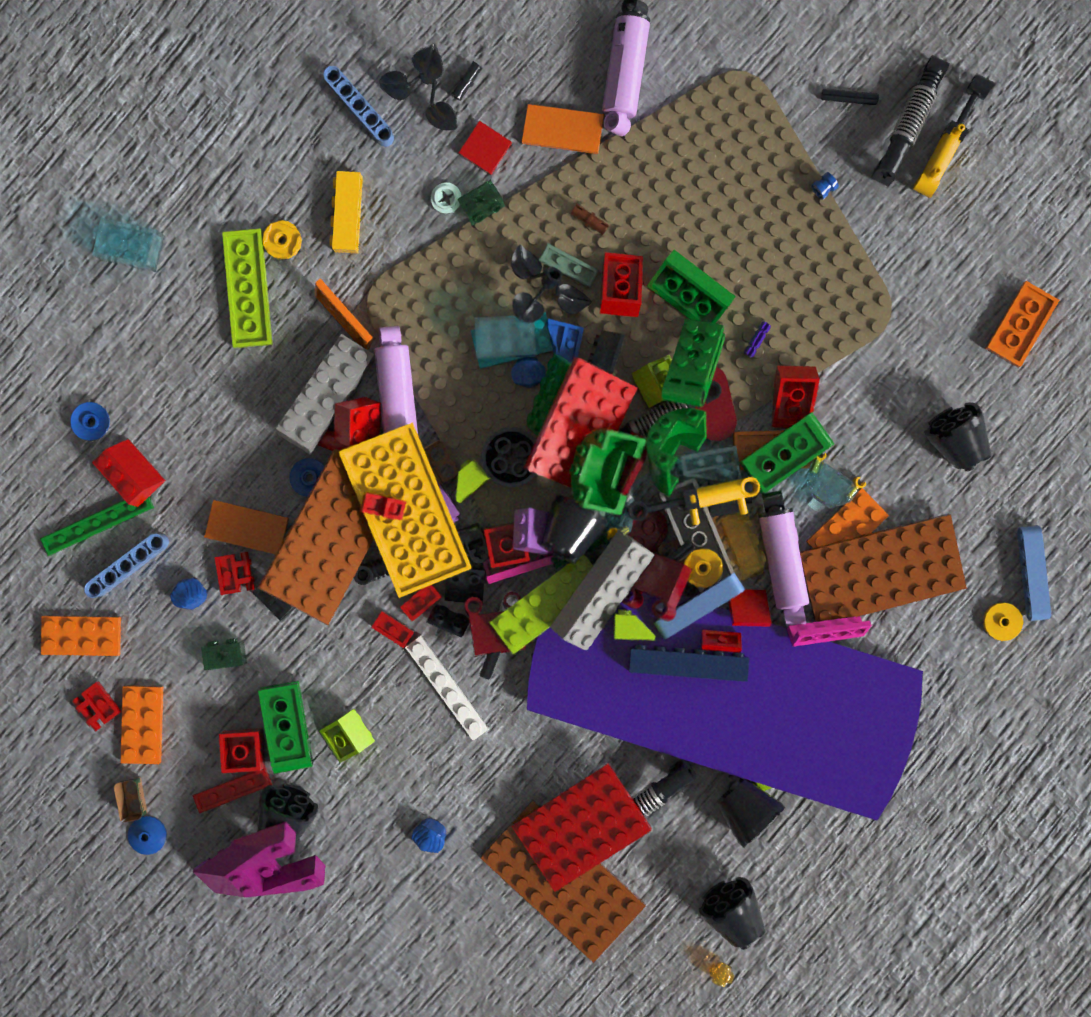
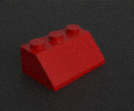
M130 439L105 449L92 462L129 505L139 507L166 481Z

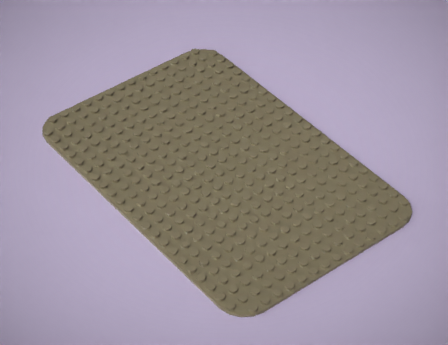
M728 71L716 75L630 127L629 132L625 136L615 135L599 145L598 154L585 153L385 271L374 281L368 293L367 312L377 334L379 327L399 326L401 345H407L409 349L413 395L439 439L444 443L445 449L448 450L449 456L453 459L452 461H454L460 471L462 470L460 466L468 459L471 461L475 459L483 468L481 461L482 448L486 440L500 429L507 427L520 428L530 433L535 440L538 438L526 426V420L534 407L533 401L535 396L539 394L540 384L533 388H526L514 383L511 371L518 360L480 369L471 330L518 319L512 307L514 297L518 293L526 292L534 298L543 287L542 277L533 280L530 277L520 279L512 271V255L519 245H522L539 259L547 243L599 270L590 288L562 274L560 285L569 284L574 286L592 301L581 312L568 314L558 306L557 300L559 297L555 295L556 286L553 289H545L537 301L544 306V312H546L548 319L584 328L578 358L587 363L590 353L594 354L597 347L593 345L596 334L600 335L603 330L625 335L612 375L637 387V390L619 430L625 427L628 421H636V418L640 419L639 416L644 417L643 413L647 415V411L651 413V409L655 411V407L658 409L659 405L662 407L663 403L667 404V400L649 408L631 373L667 355H670L672 359L684 321L689 319L647 287L655 273L673 250H676L736 296L716 322V324L724 326L723 333H725L724 344L716 367L720 368L727 377L737 421L773 400L777 366H815L819 373L872 342L885 330L891 318L892 301L886 285L831 192L828 193L826 198L821 200L812 190L811 184L816 180H822V177L770 89L759 77L746 71ZM577 203L590 213L594 212L596 217L609 224L603 236L590 226L586 227L584 222L570 214ZM605 252L643 256L642 303L638 317L599 314ZM541 263V273L544 272V270H548L550 268L545 264ZM761 322L769 323L771 328L768 333H765L766 336L759 348L756 349L754 357L746 356L744 351L749 346V342L755 332L759 330L758 327ZM554 352L531 356V358L538 359L544 365L547 373V365ZM680 445L674 456H679L689 450V448ZM511 453V456H507V460L510 461L511 465H513L514 461H518L514 453ZM646 455V459L635 481L649 473L648 455ZM536 474L528 483L518 487L501 486L490 479L472 494L492 526L514 522V512L517 509L531 508L550 512L551 504L557 495L575 499L572 488L540 474Z

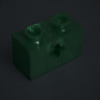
M491 179L457 199L472 226L482 222L486 217L499 212L505 207L504 201Z
M238 638L226 639V643L219 644V641L207 642V646L201 647L204 671L242 666L247 663L244 641H238ZM220 652H227V656L221 655Z

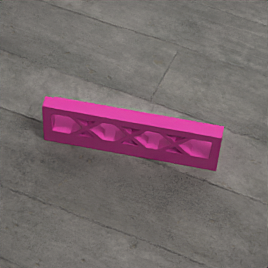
M538 554L535 561H527V563L522 565L518 563L513 568L506 565L505 567L509 569L502 571L504 566H501L499 572L490 574L488 567L490 559L483 562L488 584L553 564L550 560L553 556L543 555L545 556L544 558L538 559L542 555Z
M858 616L788 626L787 632L794 647L863 637L872 625L870 621L862 622L861 617Z

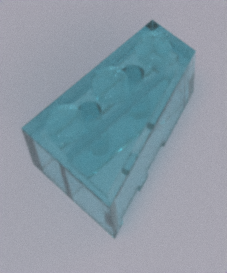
M727 445L698 452L674 455L677 457L675 462L677 475L724 482L742 479L736 446Z

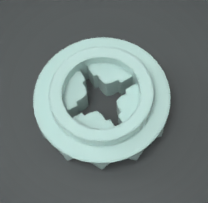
M441 183L433 189L431 203L438 212L444 214L454 213L460 207L462 200L461 192L454 184ZM443 191L447 196H452L449 199L450 205L445 201H441L443 199Z

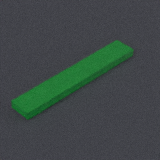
M150 497L139 507L129 505L123 500L40 538L47 556H51L153 509L154 506Z

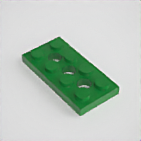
M554 354L548 362L547 373L541 380L539 394L535 396L533 401L534 407L526 420V426L537 437L571 366L570 362L557 354Z

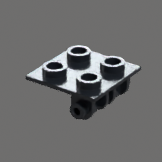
M482 568L469 569L447 578L445 581L444 601L466 603L469 598L476 597L483 604L486 571L482 570Z
M436 604L426 622L462 638L469 625V618L464 614L449 610L446 606Z

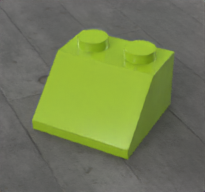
M670 355L646 364L631 373L649 408L665 401L662 400V389L672 361Z
M468 459L460 466L462 470L458 474L456 494L458 503H462L490 480L475 459L473 461Z
M618 609V613H614L613 637L615 639L655 640V635L630 610Z
M355 709L347 712L320 730L323 738L340 763L360 753L375 742L371 732L366 728Z

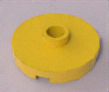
M279 220L267 226L263 232L262 241L269 255L276 259L285 260L292 258L298 253L301 248L302 238L295 225L289 221ZM286 238L285 243L281 244L280 239Z
M701 548L694 550L684 561V564L692 569L688 581L696 587L705 588L712 586L722 576L723 564L721 558L710 549ZM702 564H705L707 566V570L705 572L701 571L700 566Z
M1005 602L995 603L984 613L983 627L986 633L993 639L1000 641L1012 640L1022 630V614L1012 604ZM1005 618L1007 622L1005 625H1002L1001 622Z

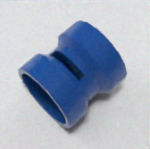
M826 172L822 176V180H816L811 184V187L816 196L823 200L830 191H835L839 185L834 176Z

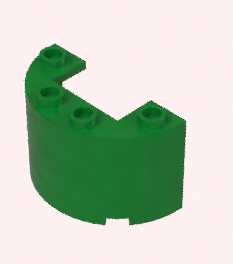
M682 408L670 411L657 419L648 432L646 446L649 473L656 488L668 497H670L679 482L678 477L669 474L677 460V457L674 456L680 445L698 452L707 437L705 411L695 408Z
M597 429L586 436L582 443L577 446L573 464L570 466L572 491L579 505L584 508L621 515L627 496L617 491V487L628 454L635 458H640L646 439L607 429Z

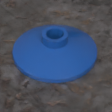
M86 402L75 408L71 415L70 423L73 432L79 438L94 441L106 434L110 425V418L103 406L94 402ZM92 418L95 419L94 425L90 424V420Z
M312 458L302 459L295 463L289 475L290 484L294 491L299 495L308 497L324 465ZM309 474L313 475L312 481L307 480Z
M143 816L135 820L128 831V841L131 847L136 852L144 855L158 852L164 846L167 838L164 824L152 816ZM146 834L148 836V840H144L142 835Z

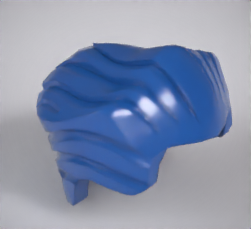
M531 357L519 359L511 371L514 383L526 388H533L540 384L546 374L544 365L538 359Z
M187 578L178 581L170 594V598L176 607L193 610L206 600L207 590L196 578Z
M427 818L422 820L413 830L411 838L421 851L438 853L444 847L446 828L437 820Z

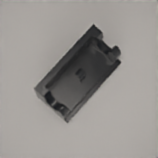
M258 587L253 591V595L280 621L294 608Z

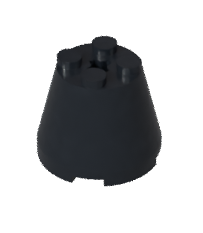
M973 402L965 403V407L954 410L951 407L944 410L929 421V428L924 431L928 441L955 468L964 469L966 472L973 470L976 464L992 456L983 412L980 406Z
M515 427L503 428L493 433L486 440L481 453L482 466L488 477L495 483L505 487L522 486L532 480L537 473L524 467L536 440L527 431ZM511 453H514L515 457L518 458V461H514L513 465L507 460V456H511Z
M557 495L551 504L540 547L546 551H552V556L559 561L565 559L572 564H576L580 557L604 532L607 520L596 510L580 506L579 503H576L575 499Z
M740 778L716 801L737 842L743 848L753 841L786 808L779 800L743 778Z
M284 783L282 787L268 785L262 790L259 798L257 832L286 822L296 833V844L315 819L318 804L309 798L310 793L297 786Z
M737 877L735 881L728 883L721 881L702 897L704 902L699 908V913L732 946L745 950L750 947L751 943L765 934L766 930L764 929L754 888L746 878Z

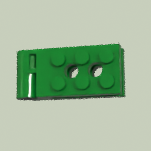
M685 319L663 385L662 400L699 407L705 404L725 340L723 325Z
M810 412L739 463L749 477H753L759 482V492L765 494L828 450L835 443L814 413ZM782 450H784L787 453V459L785 461H783L780 458V452ZM766 461L772 466L769 472L765 471L763 467Z
M299 680L260 687L258 694L273 773L277 774L313 767ZM284 701L287 704V707L281 708L278 706L277 702ZM281 720L289 721L290 726L284 727L281 724Z

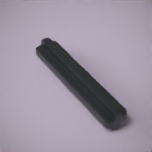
M823 89L821 100L877 105L879 94Z

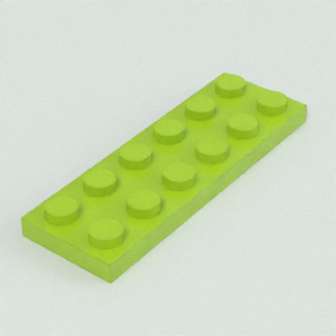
M262 229L222 232L233 348L273 345Z
M584 554L576 564L569 563L489 623L513 655L550 628L593 567Z

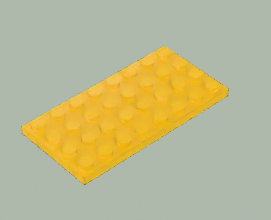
M413 422L339 451L360 505H362L364 492L406 501L402 521L364 513L399 598L472 569Z

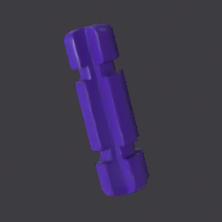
M761 322L758 327L759 330L755 332L749 342V346L744 351L746 356L754 357L756 349L759 348L766 336L765 333H768L771 328L769 323Z

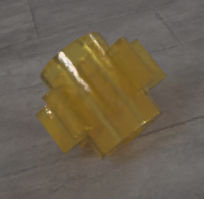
M718 962L717 966L712 964L709 972L710 976L713 977L712 982L721 987H725L727 983L732 984L735 976L731 972L732 967L723 962Z

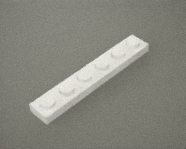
M422 635L408 644L405 648L470 738L475 740L489 730Z

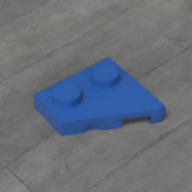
M547 319L546 324L554 354L560 355L572 363L574 357L578 358L584 328Z

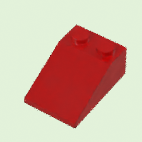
M605 252L599 314L638 317L642 303L643 256Z
M777 366L773 392L772 427L788 428L810 412H814L820 381L815 366Z

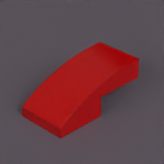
M364 492L360 511L402 521L406 501Z

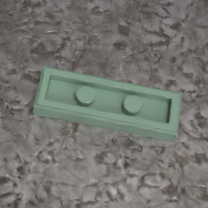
M547 243L539 258L541 263L550 268H558L563 275L588 288L591 287L599 272L598 269Z

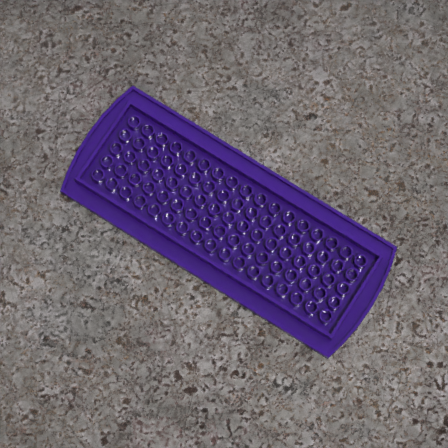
M642 593L644 601L641 607L632 609L621 602L614 613H618V609L630 610L655 635V640L615 639L613 637L614 613L587 651L563 640L551 628H548L537 637L528 681V711L877 821L900 781L912 749L922 699V670L829 641L793 647L787 628L771 624L770 627L732 626L730 610L717 607L669 638L663 639L654 625V622L659 618L652 613V605L660 599ZM681 595L677 607L691 598ZM666 607L662 610V614L665 613ZM702 630L741 633V653H744V656L749 658L748 682L629 673L628 671L630 647L635 648V644L647 645L646 649H654V646H664L669 651H674V647L686 648L685 652H693V649H702ZM705 650V653L713 654V651ZM725 652V655H732L733 652Z

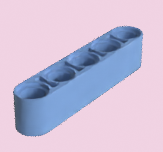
M327 67L323 75L328 86L381 146H390L394 141L391 128L337 67ZM331 75H338L335 81L329 80ZM343 90H351L348 95H342ZM358 103L364 104V106H363L362 109H360V110H355V109H354L355 106H356V104H358ZM370 118H376V122L374 124H367V121ZM383 132L389 133L386 139H381L380 135Z
M1039 525L1019 527L1017 538L1026 616L1028 621L1047 620L1051 618V606L1042 529Z
M162 533L148 536L87 582L84 587L85 594L88 597L96 598L108 593L165 550L169 545L168 537ZM156 537H159L161 540L159 547L154 544ZM141 549H144L146 552L144 559L139 556ZM126 560L130 563L129 570H126L124 568V562ZM110 572H112L115 576L113 582H111L108 578ZM94 584L99 586L98 593H95L93 590Z
M732 573L678 606L673 620L666 622L659 618L654 622V625L663 639H667L737 596L745 588L735 573Z

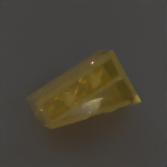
M739 512L722 518L721 527L728 546L733 553L735 565L737 564L741 573V582L763 574L766 557L764 552L759 551L757 547L759 541L755 533L752 534L750 530L752 524L749 516L745 517V515H740Z

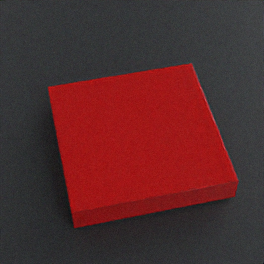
M479 121L459 151V155L489 175H492L512 142Z
M745 589L728 601L732 626L770 627L772 624L766 590Z

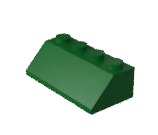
M673 250L647 285L648 288L689 319L715 324L736 297L676 250Z

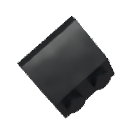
M603 330L600 335L596 334L593 345L597 347L594 354L590 353L588 363L612 375L625 335Z

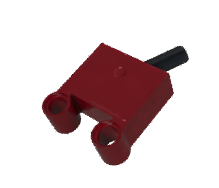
M687 540L667 558L653 553L654 556L631 587L622 603L632 609H637L643 604L642 593L660 599L652 605V613L656 617L666 622L673 620L676 616L677 604L692 571L691 568L680 562L695 550L694 544ZM666 607L665 613L662 614V610Z
M511 591L504 596L503 606L506 610L511 607L507 603L509 597L516 598L517 602L521 600L517 592ZM471 597L465 603V612L469 616L474 656H486L479 676L489 680L500 653L510 652L489 624L504 611L479 615L482 611V602L476 597ZM470 603H477L479 609L472 612L468 609V605Z

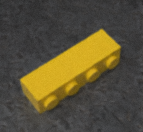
M337 171L336 177H333V189H336L335 196H332L334 216H331V227H333V235H330L329 244L335 252L358 254L363 180L360 172Z

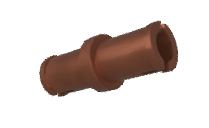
M578 203L570 213L584 222L586 227L590 226L602 236L609 227V224L596 217L594 212L590 213Z

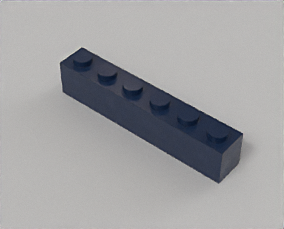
M635 644V648L630 647L629 673L748 682L749 658L744 656V653L733 652L732 655H725L723 651H713V654H708L702 649H693V652H685L686 648L674 647V651H669L664 646H654V649H646L647 645Z

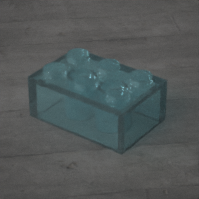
M100 218L92 256L99 260L156 273L164 234L158 230Z
M516 316L475 317L476 357L478 360L536 357L534 322L525 323Z

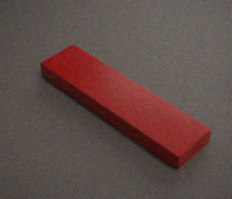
M264 767L261 771L250 772L193 795V799L200 814L262 790L266 786L272 785L266 767Z

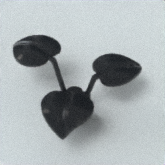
M435 43L414 53L412 63L419 74L412 81L407 82L406 75L399 71H390L381 76L379 80L380 86L390 97L396 100L407 99L411 93L408 86H412L419 79L424 84H432L431 107L425 111L427 120L434 127L441 130L450 131L457 129V117L454 109L445 102L434 104L435 88L438 83L436 79L440 78L443 74L442 58Z
M522 245L516 248L511 259V268L514 274L520 279L530 277L533 280L542 277L541 282L543 286L534 298L526 292L518 293L514 297L512 307L515 316L520 321L525 323L538 321L544 313V306L537 299L545 289H553L555 286V295L559 297L557 300L558 306L568 314H577L592 303L583 292L569 284L560 285L562 273L558 268L551 267L541 273L542 264L539 259Z

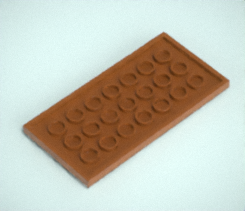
M338 449L332 451L258 587L325 625H329L374 540L364 513L360 511V502Z
M949 513L800 552L815 622L858 617L967 589L952 517Z
M532 800L480 858L594 963L646 907V904L602 863L554 892L511 827L514 823L540 807Z

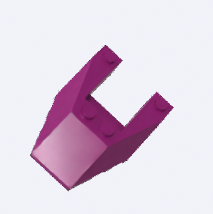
M284 822L233 840L231 845L225 850L222 848L212 859L208 858L195 867L193 873L214 893L247 898L307 891L322 886L325 879V864L316 855L285 866H281L275 860L294 853L296 833Z

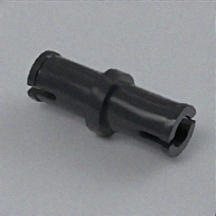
M472 61L465 74L460 76V81L453 92H451V95L461 101L467 90L473 87L474 80L483 68Z

